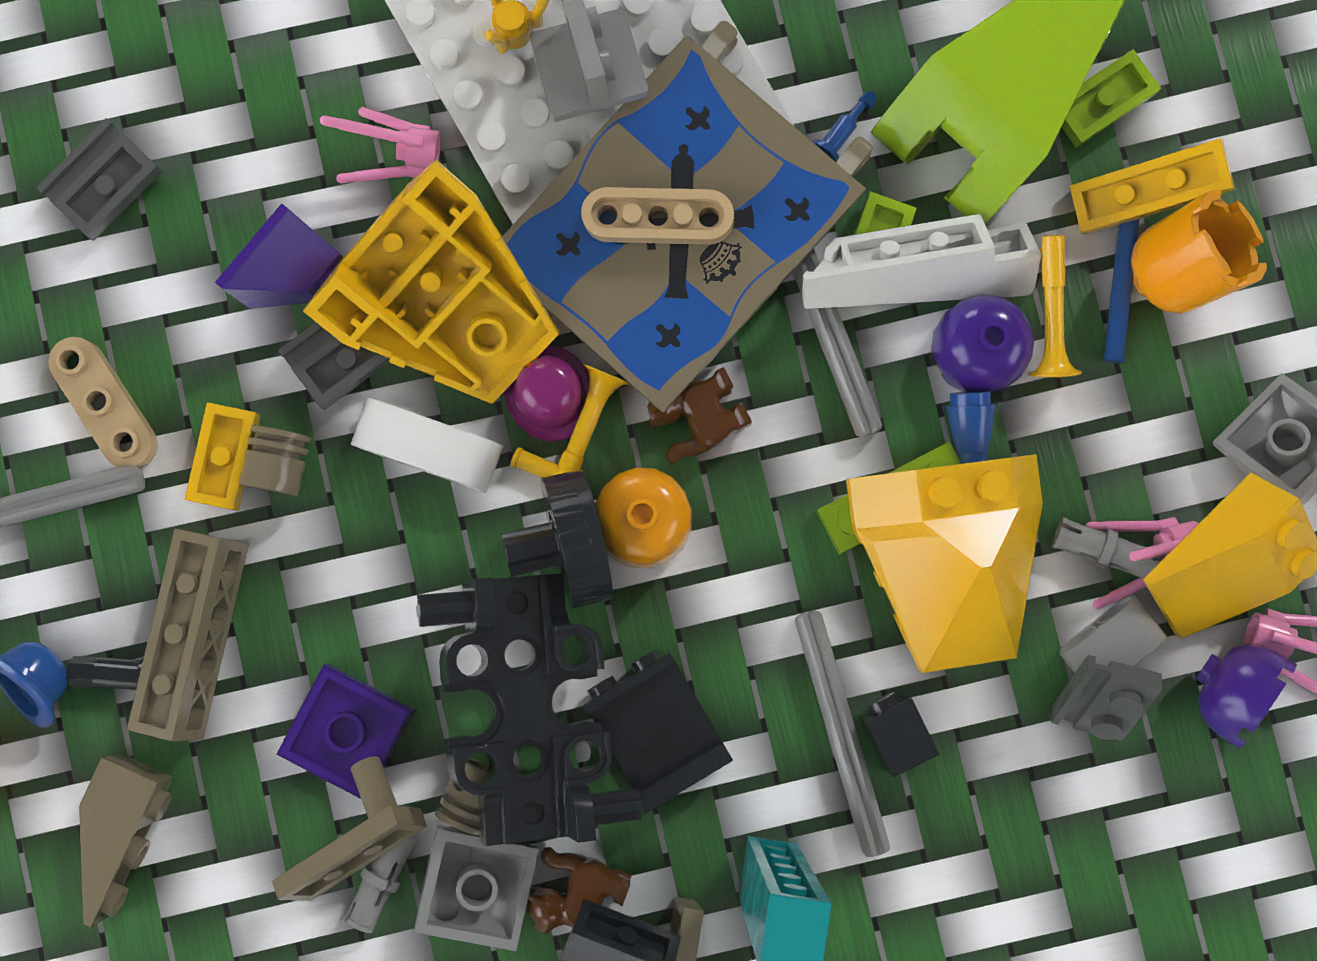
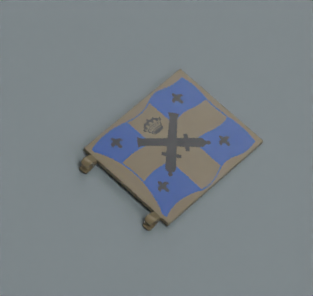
M721 21L714 28L702 47L686 35L646 78L649 95L643 99L624 103L502 236L544 308L663 413L863 195L866 188L852 176L869 161L873 146L861 136L856 137L837 162H835L724 67L719 61L726 57L736 47L738 42L736 28L727 21ZM603 187L711 189L723 193L731 201L734 209V226L731 233L724 240L716 244L603 242L592 237L586 230L581 217V208L584 200L591 192ZM612 210L604 211L599 221L605 225L612 224L616 221L618 214ZM657 211L650 216L649 221L655 226H661L667 221L668 215L662 211ZM707 212L701 216L699 221L705 227H712L718 222L719 218L716 214Z

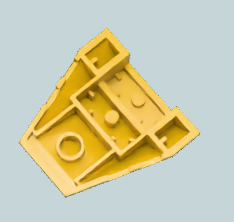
M436 159L398 194L342 258L303 310L304 313L343 344L357 350L360 347L390 358L389 362L404 368L407 365L434 376V381L491 404L517 379L523 367L536 359L559 335L558 329L477 195Z
M1036 454L846 479L852 529L859 544H863L875 569L873 574L879 587H883L895 612L893 617L919 672L926 673L1017 658L1043 505Z

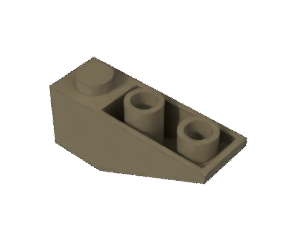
M122 753L101 758L79 805L83 924L90 928L109 916L114 917L121 909L129 891L124 884L131 868L137 869L149 850L150 841L145 839L153 821L158 822L163 817L172 799V794L167 792L174 777Z

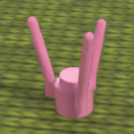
M361 107L358 110L361 117L399 131L330 116H322L320 118V123L324 126L397 142L396 160L405 161L406 166L341 173L336 177L339 183L398 177L415 178L435 159L439 160L441 133L437 130H431L430 126L413 124L365 107Z
M1175 517L1158 521L1088 522L1085 526L1105 532L1106 529L1115 532H1159L1160 534H1156L1153 538V546L1132 551L1129 554V559L1131 561H1139L1161 556L1159 558L1161 562L1198 525V522L1189 521L1179 524ZM1138 578L1095 600L1093 607L1101 609L1147 586L1143 578Z
M1268 608L1264 614L1256 612L1252 615L1246 627L1243 645L1264 646L1280 653L1286 658L1292 655L1295 648L1317 654V642L1298 637L1297 629L1290 627V625L1317 627V616L1286 614ZM1284 668L1281 670L1280 673L1317 694V682L1296 669L1293 673Z

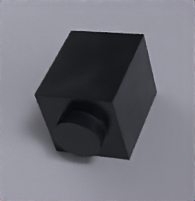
M895 692L886 694L870 702L867 705L870 712L859 717L885 771L893 777L940 755L912 698L904 695L897 698Z

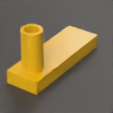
M1221 138L1070 185L1080 232L1084 235L1187 205L1201 195L1216 189L1220 190L1222 194L1235 190L1224 141Z

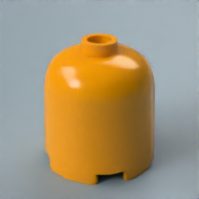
M1216 189L1201 195L1146 229L1136 241L1131 255L1133 281L1138 292L1160 310L1183 314L1262 280L1267 270L1266 262L1258 263L1255 247L1264 243L1263 237L1253 217L1242 203L1236 201L1228 205L1221 199L1222 192Z
M636 467L618 473L603 486L595 503L607 553L614 560L631 568H653L668 563L683 550L691 533L692 510L685 491L673 477L655 468Z

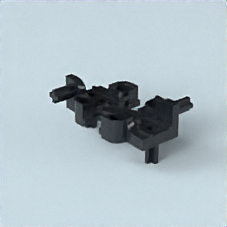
M563 573L495 579L493 577L471 579L462 582V591L417 595L416 613L419 627L465 623L466 633L453 636L445 643L440 652L439 666L442 691L462 692L468 689H476L485 693L492 703V720L484 731L472 736L460 735L446 738L445 746L447 769L452 781L472 795H478L481 843L485 846L507 845L555 837H569L577 843L596 841L595 825L641 820L643 801L640 799L638 788L591 794L586 784L600 779L607 772L611 764L610 732L602 731L601 722L566 724L558 719L552 707L553 694L556 688L564 681L598 676L597 670L605 669L603 646L597 633L586 625L570 623L565 602ZM569 636L577 638L582 646L580 659L572 665L566 663L561 654L562 644ZM515 640H523L531 647L532 660L527 667L521 670L512 669L505 660V650ZM467 645L476 647L481 655V665L477 671L470 675L463 674L456 662L459 651ZM585 740L591 751L590 758L583 767L574 768L570 761V751L577 742ZM531 744L539 751L540 764L532 773L520 774L514 768L513 755L519 747ZM484 752L489 760V769L486 775L478 780H469L465 773L467 759L474 753Z

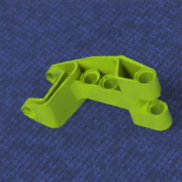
M1013 0L934 53L871 130V134L908 165L940 129L945 131L976 160L944 198L964 216L980 214L984 224H986L1047 157L1097 54L1103 47L1126 0Z

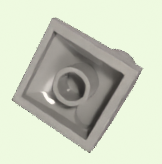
M1281 373L1213 441V445L1247 475L1251 472L1298 497L1302 505H1304L1317 493V397Z
M437 825L420 896L414 933L516 951L539 847L520 842L507 845L485 846L481 843L480 836L466 833L454 827Z

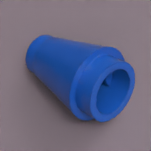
M990 391L950 393V405L945 407L955 451L960 463L988 461L987 452H989L996 407L995 403H991Z

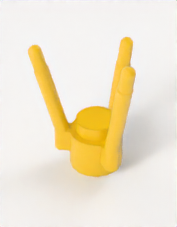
M490 0L493 8L491 16L493 31H485V39L497 47V51L501 54L506 53L508 49H519L526 46L530 41L529 35L533 32V29L542 27V17L550 0H537L533 11H529L523 3L516 0Z

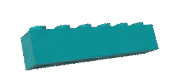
M747 836L739 900L756 961H823L832 903L798 844Z

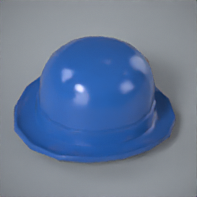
M38 642L21 643L0 655V687L19 713L31 724L41 728H47L52 725L55 718L52 708L53 704L63 695L68 685L66 667L49 647Z

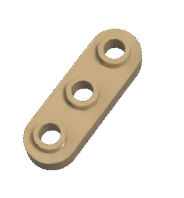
M603 187L591 192L584 200L581 208V217L586 230L592 237L603 242L716 244L724 240L731 233L734 226V209L731 201L723 193L711 189ZM612 210L618 214L616 221L609 225L602 224L599 221L601 214L604 211ZM662 211L668 215L667 221L661 226L651 224L649 219L654 212ZM712 212L718 216L719 220L714 226L705 227L699 221L703 214Z
M68 337L59 341L52 348L49 355L48 364L50 372L106 459L117 467L132 464L142 468L148 465L157 452V437L100 348L80 337ZM77 353L79 355V363L74 369L70 370L67 366V360L72 354ZM99 394H104L106 404L101 410L96 411L93 405L94 399ZM129 434L133 439V444L128 451L123 452L120 448V441L125 435Z

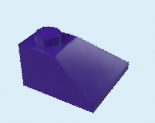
M281 203L214 283L249 309L309 303L342 260L343 256Z

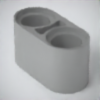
M1131 595L1122 599L1070 639L1058 653L1074 673H1076L1087 655L1095 656V663L1105 666L1110 661L1135 666L1161 645L1166 639V635L1137 598Z

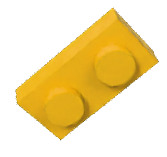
M207 402L184 500L239 511L245 487L238 484L244 465L245 452L252 448V445L247 444L248 438H254L255 433L250 431L251 425H259L260 414Z

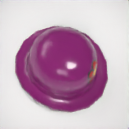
M548 345L536 359L523 367L517 379L503 392L507 411L518 427L533 438L549 442L570 439L589 391L588 371L583 366L582 361L565 348Z

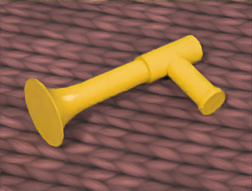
M1065 235L1042 236V247L1039 248L1042 254L1039 268L1042 269V287H1044V353L1038 367L1034 371L1029 372L1028 375L1034 377H1068L1079 375L1082 371L1075 369L1069 362L1064 341Z
M583 364L589 375V391L566 451H563L559 463L556 464L529 453L522 447H518L512 457L510 467L514 469L519 468L541 478L579 470L584 461L583 456L608 398L617 388L630 384L620 378Z

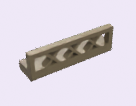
M174 529L127 730L168 741L204 739L249 543ZM227 550H229L228 556H227V560H226V564H225V569H224V571H223V567H224V563H225V558H226ZM214 607H215L213 619L211 620L212 614H213V609H214ZM192 707L191 713H190V717H189L188 726H186L187 720H188V716H189V711H190V708Z

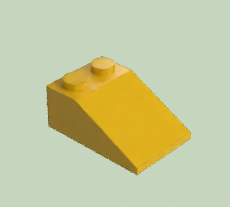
M1250 472L1143 581L1174 634L1182 639L1291 593L1304 579L1310 578L1317 571V537L1298 497Z

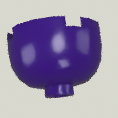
M980 295L961 300L943 314L933 331L931 352L933 360L936 359L937 366L943 373L941 376L949 385L961 392L980 393L990 391V394L1006 389L1023 375L1033 356L1034 335L1030 321L1017 305L1003 297Z
M1252 644L1233 647L1222 659L1212 654L1195 678L1204 684L1198 698L1201 716L1208 727L1222 739L1238 749L1242 748L1246 742L1238 733L1243 727L1252 733L1255 731L1286 685L1285 682L1277 678L1281 670L1284 668L1293 673L1297 664L1274 650Z

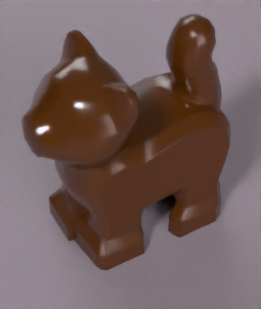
M724 367L716 370L714 375L706 380L691 383L664 413L661 410L659 411L650 402L648 403L647 409L651 417L650 426L652 427L672 424L683 415L687 419L692 438L670 446L665 455L667 461L671 464H676L685 456L692 457L705 453L721 445L731 434L739 433L751 426V418L743 403L727 410L719 402L720 399L731 394V389H733V384Z
M546 847L542 850L541 860L545 865L553 869L568 870L570 875L565 895H561L556 890L550 888H530L531 895L528 896L527 912L534 922V929L536 931L548 934L558 926L567 925L573 927L583 899L602 905L605 897L611 896L615 903L623 906L630 887V873L617 868L611 869L596 858L570 852L559 853L551 847Z

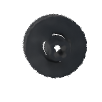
M579 469L541 478L548 523L501 533L510 576L515 577L558 566L560 573H563L564 589L572 609L613 599L612 579L604 538L594 499L584 471Z

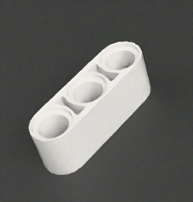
M368 398L350 444L362 450L487 493L503 449L502 445L372 398Z

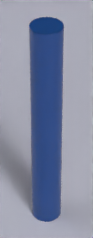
M1140 219L1118 226L1103 361L1107 363H1124L1133 284L1131 255L1138 239Z

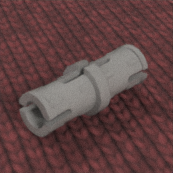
M1065 517L1061 518L1054 534L1055 538L1052 541L1053 548H1059L1094 561L1093 565L1098 568L1105 569L1106 566L1143 579L1159 564V561L1155 559L1159 560L1161 557L1131 561L1129 554L1132 551L1146 547L1119 538L1118 532L1106 529V532H1102L1068 520Z
M415 835L363 868L360 874L363 880L359 890L343 917V920L349 926L365 933L373 932L390 894L395 893L401 883L398 877L418 837Z

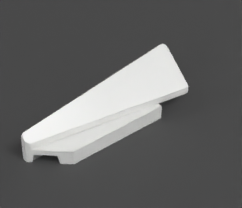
M980 214L834 238L827 246L824 260L813 272L806 271L804 273L802 301L806 309L964 300L980 295L997 297L1028 296L1034 292L1042 254L1025 220L987 230Z

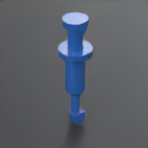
M869 91L861 95L858 100L859 102L850 114L841 115L822 140L815 139L812 141L835 162L839 159L837 152L856 129V119L865 107L872 108L875 105L876 95L874 92Z

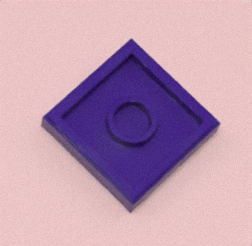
M327 663L323 665L276 755L361 799L351 767L362 759L377 756L380 758L383 768H385L415 709Z

